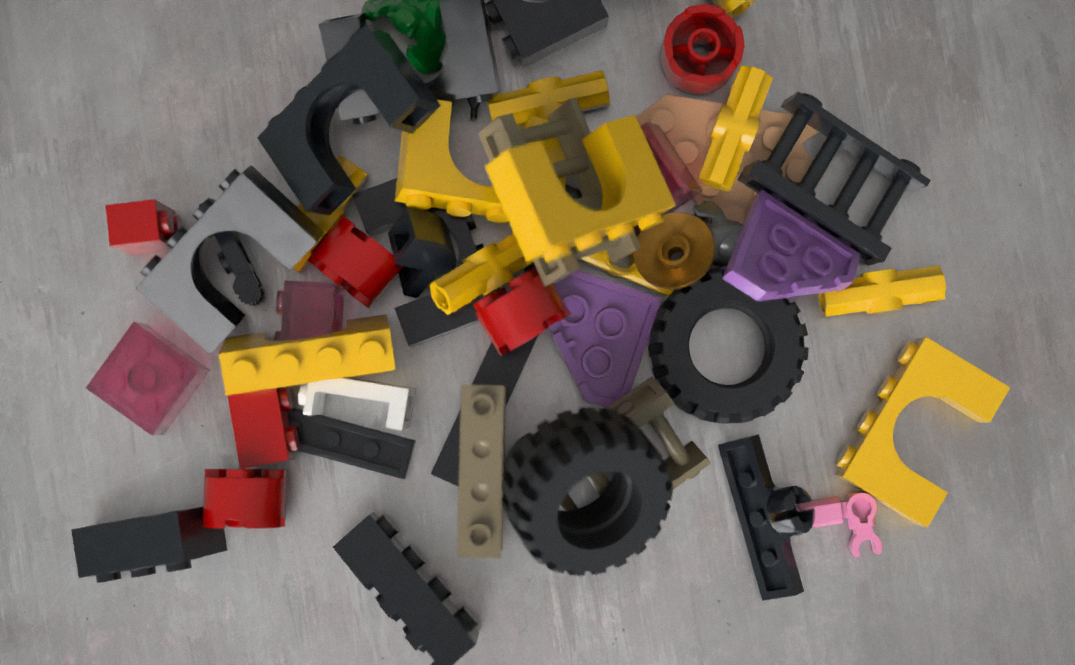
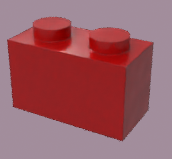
M156 199L105 205L109 246L130 255L170 251L171 249L166 243L183 226L180 216L175 215V210Z
M288 386L227 395L240 469L295 459L294 451L299 450L300 445L296 427H290L287 411L293 409V403Z

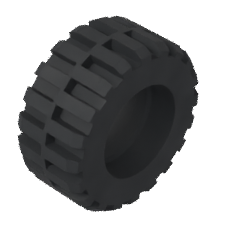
M716 268L708 270L694 284L681 289H675L660 306L650 332V344L648 345L649 357H651L653 366L651 370L655 380L659 381L670 399L685 413L707 422L722 424L744 423L773 412L778 404L785 402L793 394L791 392L793 386L796 383H800L804 371L801 370L803 361L808 360L809 348L804 347V336H808L806 323H800L797 314L801 311L795 301L790 303L787 298L756 301L723 279L726 270ZM724 308L735 309L750 316L761 330L765 346L764 357L757 371L747 380L733 385L718 384L705 378L693 364L689 350L690 336L696 323L707 313Z
M595 407L579 408L578 413L573 414L571 410H567L557 414L558 419L550 423L544 420L537 425L538 431L531 437L526 435L518 444L520 448L518 454L512 453L506 465L510 473H505L502 478V491L504 492L502 497L503 507L525 548L528 549L531 556L539 564L546 565L549 570L557 573H564L566 570L568 575L584 576L585 571H590L593 575L605 573L607 567L614 565L618 568L628 563L626 559L634 553L638 556L646 549L645 543L650 538L655 539L660 532L661 526L659 523L661 520H666L671 506L667 501L671 500L673 495V484L670 481L671 472L668 464L632 419L626 415H619L617 411L608 408H600L598 413ZM614 471L609 486L595 501L579 509L559 510L566 494L578 482L596 473Z

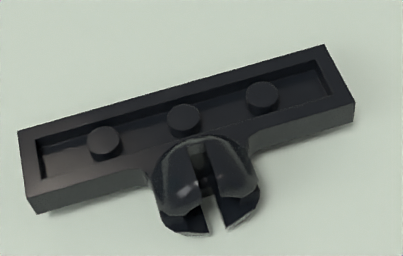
M759 434L719 444V452L762 601L796 596L804 592L791 547V537L807 533L813 527L815 509L797 511L796 504L811 502L810 495L799 486L784 488L775 486Z

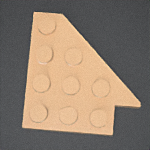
M666 94L637 115L636 118L645 137L694 204L699 205L703 201H713L721 208L727 220L738 221L740 224H744L753 198L758 193L737 179L745 166L756 160L767 161L793 117V114L761 109L758 117L761 121L748 153L745 152L734 185L730 192L711 188L697 180L712 142L710 135L722 105L726 104ZM808 124L781 167L783 171L782 176L794 184L801 182L813 161L802 144L816 135L818 131ZM706 218L708 223L711 224L712 220L710 218Z

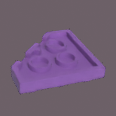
M761 190L753 198L723 279L756 301L840 291L847 288L854 281L861 254L764 190Z
M577 270L559 282L554 283L571 315L560 322L554 323L548 329L583 400L607 408L631 391L662 298Z

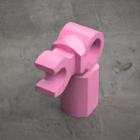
M852 491L843 500H839L835 496L796 504L797 511L815 509V521L812 528L843 523V518H847L849 529H853V535L849 540V550L854 557H861L859 546L863 540L871 541L873 553H882V541L873 532V527L876 526L875 514L877 512V504L871 495L861 491Z

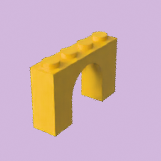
M437 99L441 106L413 134L404 131L401 133L395 201L406 203L407 207L419 210H427L433 207L445 209L448 214L458 217L476 214L486 216L487 220L495 223L509 222L494 186H484L469 180L454 165L449 152L452 102ZM531 116L522 129L550 121L549 119ZM557 137L541 141L551 163L566 159ZM566 177L559 178L558 180L565 190Z
M636 115L605 122L582 139L601 183L603 199L600 211L590 210L579 205L565 192L541 140L507 149L485 166L527 262L544 257L547 263L555 261L571 252L570 247L577 246L579 252L603 242L601 237L608 235L610 241L617 240L633 232V226L636 225L639 226L641 231L649 229L663 222L661 214L676 206Z
M386 314L347 320V327L340 331L304 339L271 341L267 338V332L226 337L219 352L226 395L396 370Z
M923 337L916 339L915 342L908 341L897 358V361L901 363L894 377L888 375L877 392V396L881 399L873 411L868 409L860 419L856 428L860 434L853 446L847 444L841 451L836 461L839 469L835 475L862 492L871 495L875 500L913 523L928 528L948 492L909 469L899 458L893 442V429L898 415L913 400L929 396L947 403L978 423H990L1010 387L931 339Z

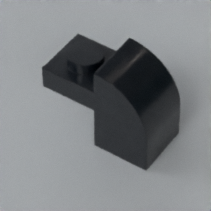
M407 207L388 232L395 264L404 266L398 273L404 296L418 298L429 283L434 280L437 273L446 275L456 269L457 258L446 222L434 213Z

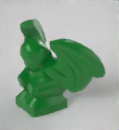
M368 0L364 3L361 13H364L366 20L377 21L381 17H388L399 32L407 35L409 39L414 37L416 45L407 46L406 56L418 72L431 75L443 68V63L439 59L445 45L446 35L440 27L442 20L440 0Z

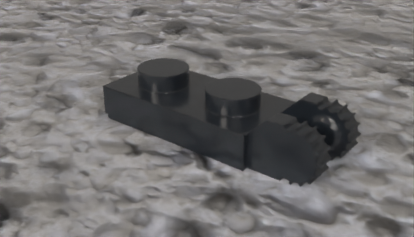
M221 231L208 236L210 239L215 237L222 251L217 253V256L226 273L230 274L233 272L236 277L232 288L235 294L239 295L238 299L242 303L244 302L245 305L249 304V306L254 305L255 307L262 302L264 303L263 300L266 299L265 295L267 293L262 288L263 284L237 232Z

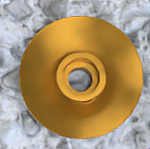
M672 212L662 215L663 222L639 233L637 238L642 248L633 254L635 265L641 276L650 284L669 290L681 289L697 282L709 270L715 256V241L709 227L694 215ZM674 253H684L683 257L679 260L671 261V256Z

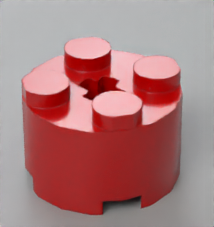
M701 4L686 8L684 12L676 16L668 25L663 38L660 59L662 70L666 74L667 80L674 87L693 94L711 93L721 89L730 80L742 60L745 43L740 25L737 26L733 18L728 16L721 7ZM697 44L705 45L704 51L710 52L706 56H701L694 50Z
M343 215L338 217L310 252L311 255L307 259L319 271L338 286H341L367 308L377 301L404 267L395 264L393 254L372 237L356 228L355 224Z
M537 268L529 270L509 282L508 285L512 290L509 293L503 287L473 304L477 310L475 315L500 356L517 348L544 332L554 323L560 322L571 315L554 284L544 287Z
M205 469L203 527L225 529L226 525H228V527L263 529L285 526L286 469Z

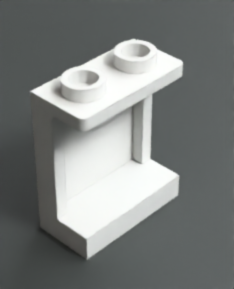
M345 377L301 384L298 403L299 405H304V415L313 416L323 414L327 393L389 403L386 428L405 430L410 428L416 388Z

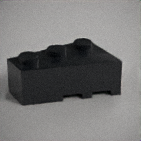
M203 506L71 529L78 577L96 576L97 583L121 579L122 571L130 570L131 578L155 574L156 566L166 565L167 572L192 568L191 560L227 551L224 529L203 527Z

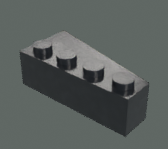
M375 512L369 514L333 546L334 550L366 589L370 591L372 588H375L379 592L375 598L386 615L396 622L400 619L404 622L403 631L406 634L405 638L416 651L420 650L422 653L427 651L434 660L431 665H454L476 645L479 632L475 627L479 625V622L464 605L458 609L449 599L452 591L438 575L431 578L422 568L426 561L411 544L405 548L395 537L399 530L385 514H382L380 517Z

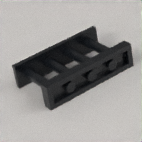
M800 92L793 94L785 99L781 105L783 109L793 114V117L767 161L756 160L745 166L737 180L756 193L764 190L861 254L860 261L870 266L884 262L892 248L881 241L882 236L880 233L905 190L911 193L925 188L931 180L920 173L921 169L915 163L897 158L822 108L821 101L807 93L801 94ZM808 124L826 136V139L801 182L794 184L782 176L783 171L781 167ZM841 146L859 158V161L834 204L827 206L815 198L816 193L814 190ZM874 168L892 180L867 225L859 227L848 219L849 214L847 212L871 170Z

